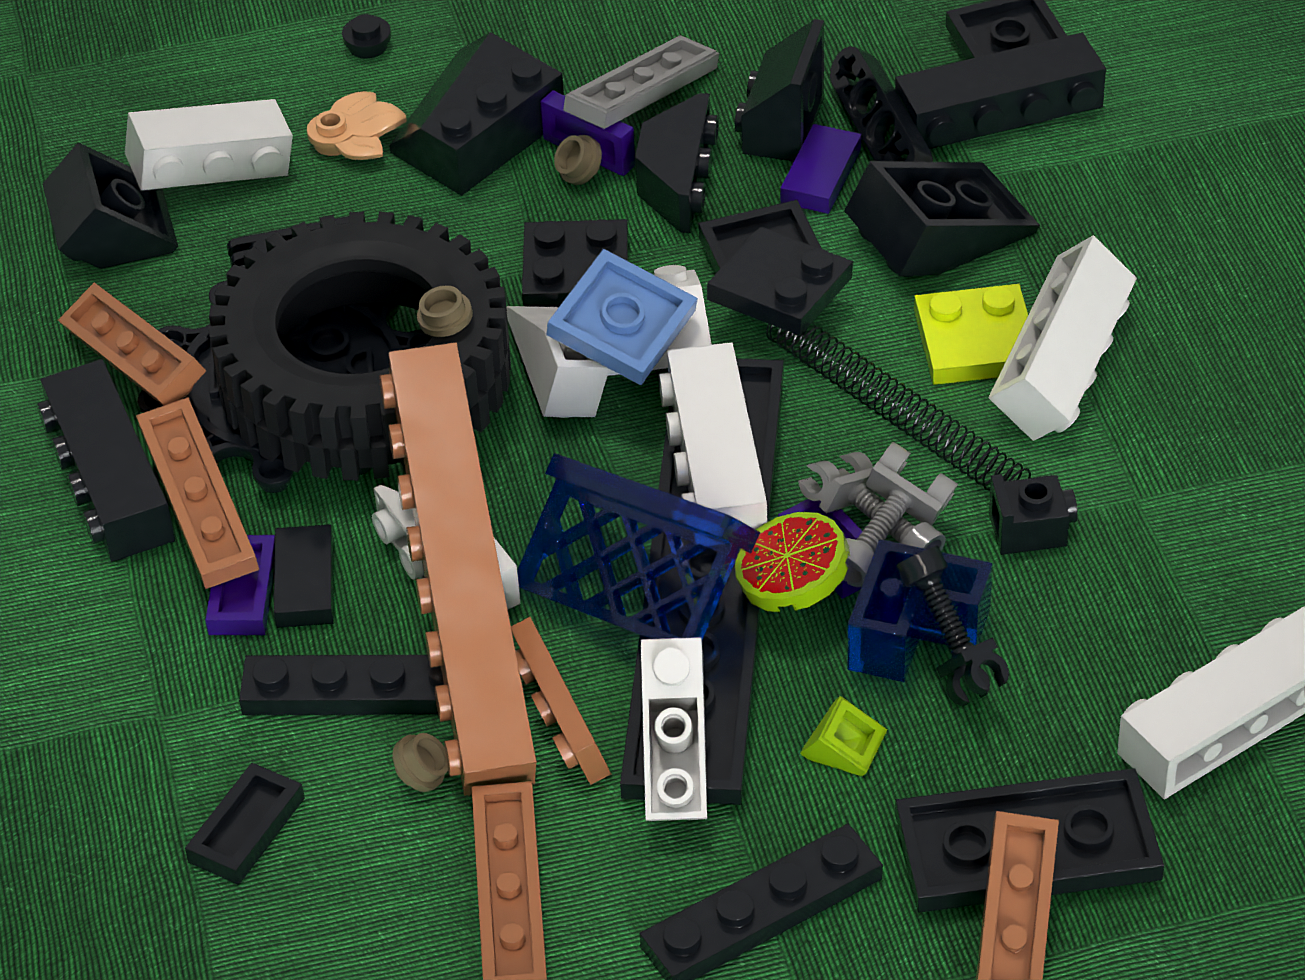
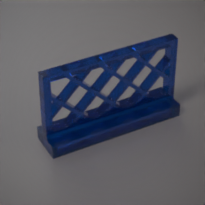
M554 453L545 474L556 480L518 567L519 588L648 639L680 638L671 634L665 613L687 602L691 617L682 638H701L703 640L740 550L751 554L760 532L731 515ZM569 498L579 501L584 521L563 532L560 518ZM594 507L601 509V511L595 513ZM620 516L622 517L627 537L606 548L600 527ZM637 523L645 525V527L639 530ZM664 532L667 535L672 553L650 564L643 543ZM588 534L594 555L573 566L568 545ZM681 539L686 540L690 543L683 546ZM706 549L718 552L709 574L694 581L688 559ZM632 550L638 572L617 583L610 562ZM556 552L562 573L543 584L534 581L543 559ZM677 567L683 588L661 600L654 578ZM599 568L605 590L587 600H583L578 580ZM643 585L649 607L631 617H627L621 596ZM564 587H566L567 593H564V592L559 591V590H561V589H563ZM609 604L611 610L605 609L603 606ZM654 621L656 628L647 625V623Z

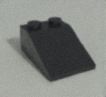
M870 161L844 210L859 228L860 235L871 242L885 258L887 266L894 273L903 277L940 275L1036 234L1040 227V224L983 162Z

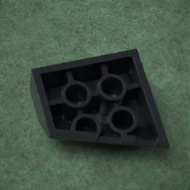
M489 32L456 53L390 143V153L462 196L543 136L541 100L552 90L564 95L563 75L560 71Z

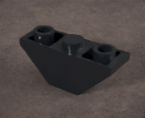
M699 93L643 122L636 149L637 195L680 233L691 234L694 214L703 213L706 186L705 182H701V179H710L712 148H708V145H717L719 115L710 113V94Z

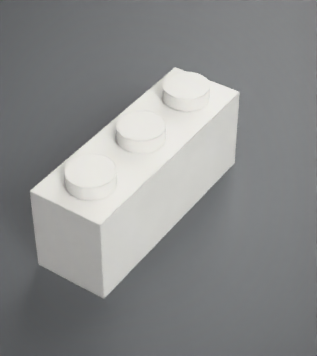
M275 99L128 112L125 155L141 190L288 176L293 135Z

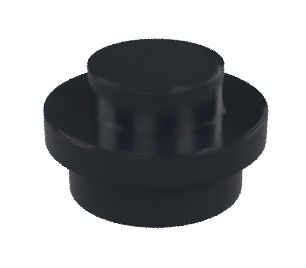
M359 15L343 27V42L349 48L351 54L358 58L370 59L378 57L386 51L391 39L390 25L384 19L374 15Z

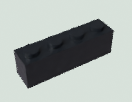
M1081 32L895 77V91L928 148L933 149L1101 108L1104 102L1106 67L1084 33Z
M103 359L40 378L45 400L36 403L38 413L46 434L56 431L58 437L51 440L61 470L71 467L73 473L67 475V479L77 507L84 504L88 506L89 510L83 512V518L92 543L95 544L102 541L111 562L174 542L175 536L168 503Z

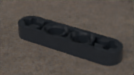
M849 46L841 50L835 57L830 69L831 83L874 160L933 162L930 149L878 60L872 54L856 47ZM877 91L875 103L870 111L867 112L869 100ZM895 122L893 134L885 144L886 133L891 124ZM903 154L908 155L906 159L901 156Z

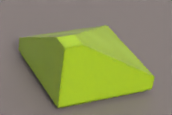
M839 696L812 733L800 754L808 760L863 776L867 773L888 729L842 696Z

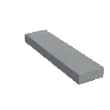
M680 35L566 94L563 111L605 129L717 69L719 53L714 49Z

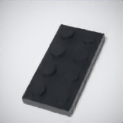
M1136 768L895 799L896 821L918 913L984 904L993 821L996 811L1059 820L1051 895L1163 880L1164 863Z

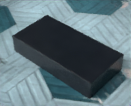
M331 524L275 528L274 617L276 628L334 624V538Z
M251 763L185 847L188 863L239 885L305 799L302 784L255 763Z

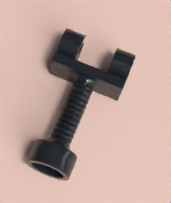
M939 546L931 547L897 564L895 567L905 587L913 586L919 588L920 591H924L922 595L927 596L925 601L929 602L927 605L931 607L930 611L934 612L935 622L939 623L938 628H942L940 632L944 634L943 638L947 639L946 644H950L948 648L952 650L951 659L936 668L940 678L947 676L946 691L949 698L959 706H965L970 703L966 693L960 686L962 676H964L969 689L978 694L980 699L988 694L990 680L987 673L979 667L981 664L987 665L993 670L994 678L999 687L1006 684L1009 677L1008 665L1001 656L993 653V650L998 648L993 637L974 645L972 642H969L971 640L970 637H966L968 633L964 631L965 627L961 626L963 624L962 621H958L960 616L956 615L958 613L957 610H953L955 606L951 605L952 600L948 599L950 596L946 594L947 590L943 589L944 584L941 583L942 573L948 568V565Z

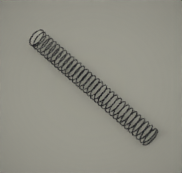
M814 322L811 323L814 328L805 335L806 329L796 342L797 335L795 334L790 346H786V341L794 333L788 336L789 331L785 330L779 336L781 330L779 328L777 337L772 338L773 325H767L766 336L769 340L778 344L780 348L785 349L787 353L793 354L795 358L800 359L802 363L807 364L816 373L822 374L824 378L829 379L838 388L852 395L861 404L867 405L870 410H874L884 420L890 421L891 425L897 426L900 431H905L907 436L913 437L922 446L928 447L930 452L936 453L946 463H951L953 468L959 469L962 474H967L969 479L975 480L978 485H983L985 490L990 491V488H987L985 484L991 482V479L985 482V476L995 465L1000 455H1004L1005 459L998 466L994 475H999L1004 469L1006 462L1012 460V467L1003 476L1004 481L1008 480L1016 466H1020L1021 470L1017 471L1009 481H1012L1017 474L1019 475L1016 480H1019L1024 470L1028 471V478H1031V472L1028 468L1023 469L1021 463L1015 464L1014 458L1007 459L1006 453H999L998 447L991 448L990 442H983L982 436L975 437L974 431H968L965 425L960 426L958 420L952 421L951 415H944L943 410H937L935 404L929 405L927 399H921L920 394H913V390L911 388L906 389L904 383L898 384L897 378H891L889 373H883L882 368H875V364L872 362L868 363L866 357L860 358L859 352H853L851 347H846L844 342H838L837 337H831L829 332H823L822 327H816ZM816 329H820L821 333L818 336H816L814 340L811 342L816 332ZM813 331L809 341L802 347L805 339ZM786 333L785 339L779 341V338ZM823 334H828L829 338L826 339L820 345L815 354L814 360L808 361V356L812 354L821 343ZM820 337L819 342L817 343L815 348H813L810 351L814 342ZM803 338L799 350L794 351V345ZM830 339H835L836 343L826 352L822 364L816 366V360L825 353L830 344ZM828 341L823 352L817 357L820 349ZM811 342L807 354L801 356V350ZM838 344H842L843 349L833 358L829 370L823 372V366L831 360ZM835 347L831 356L825 361L829 352ZM849 349L851 351V354H849L842 361L837 370V374L831 377V370H833L840 363L844 356L845 350ZM842 352L841 357L839 358L837 363L832 367L835 359ZM853 355H858V359L847 370L844 380L838 382V376L846 370ZM849 358V361L846 364V366L840 371L842 365ZM860 360H865L866 364L858 370L852 384L846 387V380L855 373ZM857 363L852 373L848 376L851 368ZM868 365H873V369L865 376L859 390L853 392V386L861 380ZM864 368L863 373H862L861 376L856 380L858 374H859V373L861 372V370ZM875 370H880L881 374L872 382L867 395L861 397V391L870 383ZM872 373L868 382L863 386L865 380ZM883 375H887L888 380L879 388L875 399L872 402H868L869 395L877 389ZM879 379L878 383L876 384V386L874 387V389L871 391L873 385H874L875 382ZM895 380L896 385L889 390L882 405L876 408V401L884 395L890 381ZM886 385V388H885V389L883 390V392L879 395V393H880V391L882 390V388ZM898 386H903L904 390L894 399L890 410L883 413L884 406L893 398ZM894 390L893 394H892V395L890 396V398L887 400V398H888V396L890 395V393ZM905 391H911V396L904 401L898 415L891 418V412L900 404ZM901 396L900 400H899V401L897 402V404L894 406V404H895V402L897 401V399ZM918 396L919 401L909 410L905 421L899 423V417L910 406L913 397ZM909 401L905 409L902 411L905 404ZM926 401V407L917 415L913 426L906 429L907 422L915 415L921 402ZM874 403V408L870 407L869 404ZM928 407H934V412L925 420L921 431L914 434L915 427L926 415ZM941 412L942 417L933 425L929 436L922 439V433L930 426L936 413ZM949 417L950 422L942 429L937 441L929 444L930 438L940 428L944 418ZM956 422L957 428L950 434L944 447L937 450L938 443L948 433L951 424ZM965 428V433L956 442L952 452L945 455L946 448L956 438L959 429ZM972 433L973 439L965 446L960 457L953 461L954 453L964 443L967 434ZM920 434V440L916 439L915 436ZM975 439H981V444L971 454L968 463L961 466L962 458L972 448ZM988 444L989 449L980 458L976 468L969 471L970 463L978 456L982 446ZM995 449L997 451L996 456L989 462L984 473L977 477L978 469L984 464L990 451ZM943 450V456L939 455L938 452ZM951 455V461L947 460L946 457ZM959 461V467L955 466L954 462ZM967 466V472L963 471L962 468ZM975 471V478L971 477L969 473ZM983 477V483L979 482L977 479Z

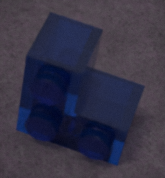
M879 539L848 622L847 670L904 682L919 639L950 645L946 644L947 639H944V634L940 632L942 628H938L939 623L935 622L934 612L930 611L931 607L927 605L929 602L925 601L927 596L922 595L924 591H920L919 588L913 586L906 588L895 567L902 561L927 549ZM941 552L948 565V568L943 571L941 576V583L944 584L943 589L947 590L946 594L950 596L948 599H951V605L955 606L953 610H957L958 613L956 615L960 616L958 621H962L963 624L961 626H964V631L968 633L966 637L971 639L969 642L977 645L979 644L990 611L993 563Z

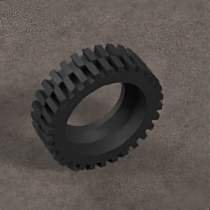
M364 211L349 212L350 223L336 225L334 214L319 217L320 229L313 231L309 230L304 221L291 226L292 239L287 241L277 232L265 239L266 254L255 247L250 249L243 255L245 268L234 264L226 273L228 285L219 284L214 294L216 305H211L209 336L222 408L226 410L227 420L233 430L240 429L241 439L249 447L259 443L260 455L271 462L282 453L284 468L298 473L305 462H310L313 477L328 479L331 467L341 468L343 480L358 481L359 468H373L374 479L390 477L388 465L401 463L406 474L404 459H393L390 447L388 425L397 424L395 409H384L381 396L379 375L389 374V368L362 374L327 372L299 361L281 343V338L295 326L324 311L355 303H387L418 310L420 299L429 290L439 286L455 287L471 303L473 310L471 321L464 329L453 335L445 337L433 336L424 347L457 342L473 429L482 433L490 424L489 411L498 413L503 404L502 391L508 392L511 359L504 286H500V276L495 266L489 268L488 257L480 249L471 253L470 240L461 234L449 241L448 227L435 223L428 232H425L423 229V219L408 215L403 225L395 224L393 212L379 211L377 222H365Z

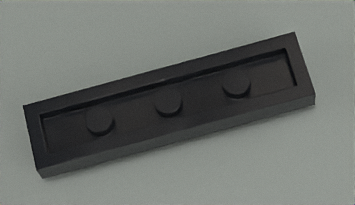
M245 655L239 702L242 715H438L435 686L444 685L441 666L430 668L428 655Z
M847 823L640 932V948L664 980H695L882 880L883 864L850 824Z

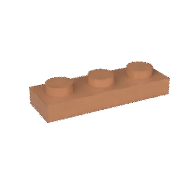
M531 617L511 626L512 634L520 649L515 651L519 673L526 685L535 680L537 681L541 690L532 694L531 697L546 726L548 727L558 722L562 733L552 738L568 769L579 764L590 785L611 775L612 773Z
M996 811L993 821L976 980L1043 979L1059 820Z

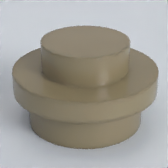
M572 135L565 138L555 153L554 165L556 170L560 173L563 180L572 185H582L588 182L599 170L602 157L601 146L596 139L588 135Z
M439 286L426 292L420 299L417 312V320L421 330L434 337L450 336L461 331L469 324L473 316L469 299L452 286Z
M427 733L407 735L399 740L393 748L395 771L405 784L421 792H430L443 782L448 767L445 747L437 738Z

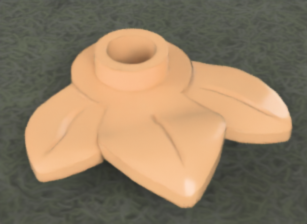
M367 91L355 92L337 100L329 111L322 112L314 117L307 125V137L309 142L314 145L315 150L323 155L337 156L342 154L345 158L352 160L375 159L383 157V147L379 137L406 123L407 118L405 113L395 105L387 102H377L376 93Z

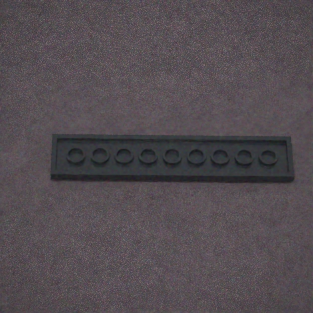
M736 358L765 491L767 522H769L784 379V360ZM669 406L668 413L673 412L672 406ZM666 426L620 781L621 799L645 800L641 640L701 638L704 676L707 803L742 805L761 608L751 604L736 579L735 560L742 544L700 549L696 527H685L681 494L689 493L688 485L677 486L673 454L681 452L680 445L670 446Z

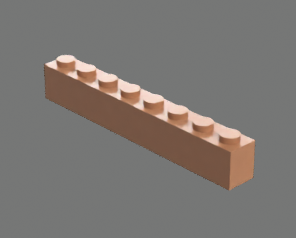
M457 342L389 352V374L379 375L384 409L394 408L397 424L388 425L393 459L403 458L406 475L397 476L402 510L413 509L415 526L406 527L411 562L422 560L425 578L416 579L419 609L421 614L431 613L434 631L425 632L430 668L441 666L444 685L435 686L438 716L440 722L451 721L454 737L453 740L444 741L449 776H461L464 796L472 795L473 786L532 781V785H535L536 756Z

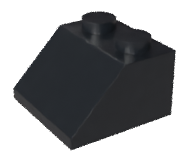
M812 20L767 50L759 70L751 71L747 85V102H740L738 104L735 115V132L742 133V154L793 162L796 159L808 133L817 120L824 100L823 20Z
M78 142L42 184L58 250L71 260H82L103 269L171 254L178 247L162 188L141 190L130 166Z

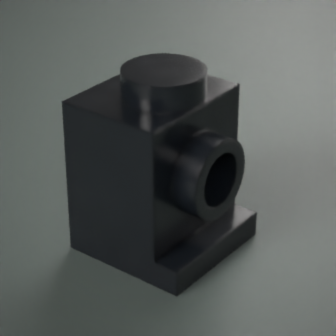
M1002 474L991 475L989 516L1000 555L1067 547L1069 523L1077 522L1078 515L1076 497L1072 488L1062 490L1057 475L1004 481Z

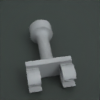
M895 442L890 444L880 460L872 468L865 485L884 497L886 501L856 540L846 538L850 549V556L848 555L846 560L848 570L844 581H847V584L851 586L863 587L867 584L879 567V561L874 553L905 512L920 522H928L930 525H933L955 494L953 492L959 485L940 473L927 492H924L901 477L900 473L906 466V460L911 453Z
M851 452L839 456L846 463H850L853 466L855 473L852 474L844 468L837 469L829 461H819L806 465L813 472L820 475L823 485L821 488L814 479L809 477L798 480L800 490L806 498L812 501L820 500L821 504L819 507L824 512L828 513L855 505L867 517L872 519L883 505L884 501L873 490L865 486L873 466L870 459L862 452ZM903 516L889 533L900 543L898 556L903 561L934 546H939L940 551H942L946 541L945 536L928 522H921L914 526L904 519Z

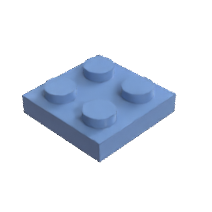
M603 249L548 321L546 335L642 385L696 311L698 298Z

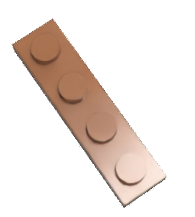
M95 282L58 319L73 336L162 406L184 398L206 372L204 367L193 356Z
M189 397L136 415L140 431L204 588L208 589L259 570L255 553Z
M532 781L473 786L472 802L483 980H547Z

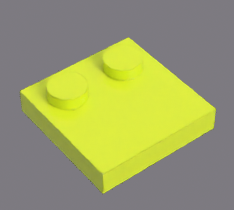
M1020 284L915 295L914 312L933 385L999 377L1028 317Z

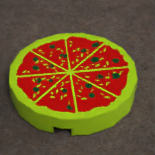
M795 512L776 517L757 528L742 544L735 560L736 579L751 604L766 611L780 612L778 606L786 607L793 605L794 610L807 608L829 596L844 580L848 570L846 560L848 555L850 556L849 545L844 533L835 521L819 513Z

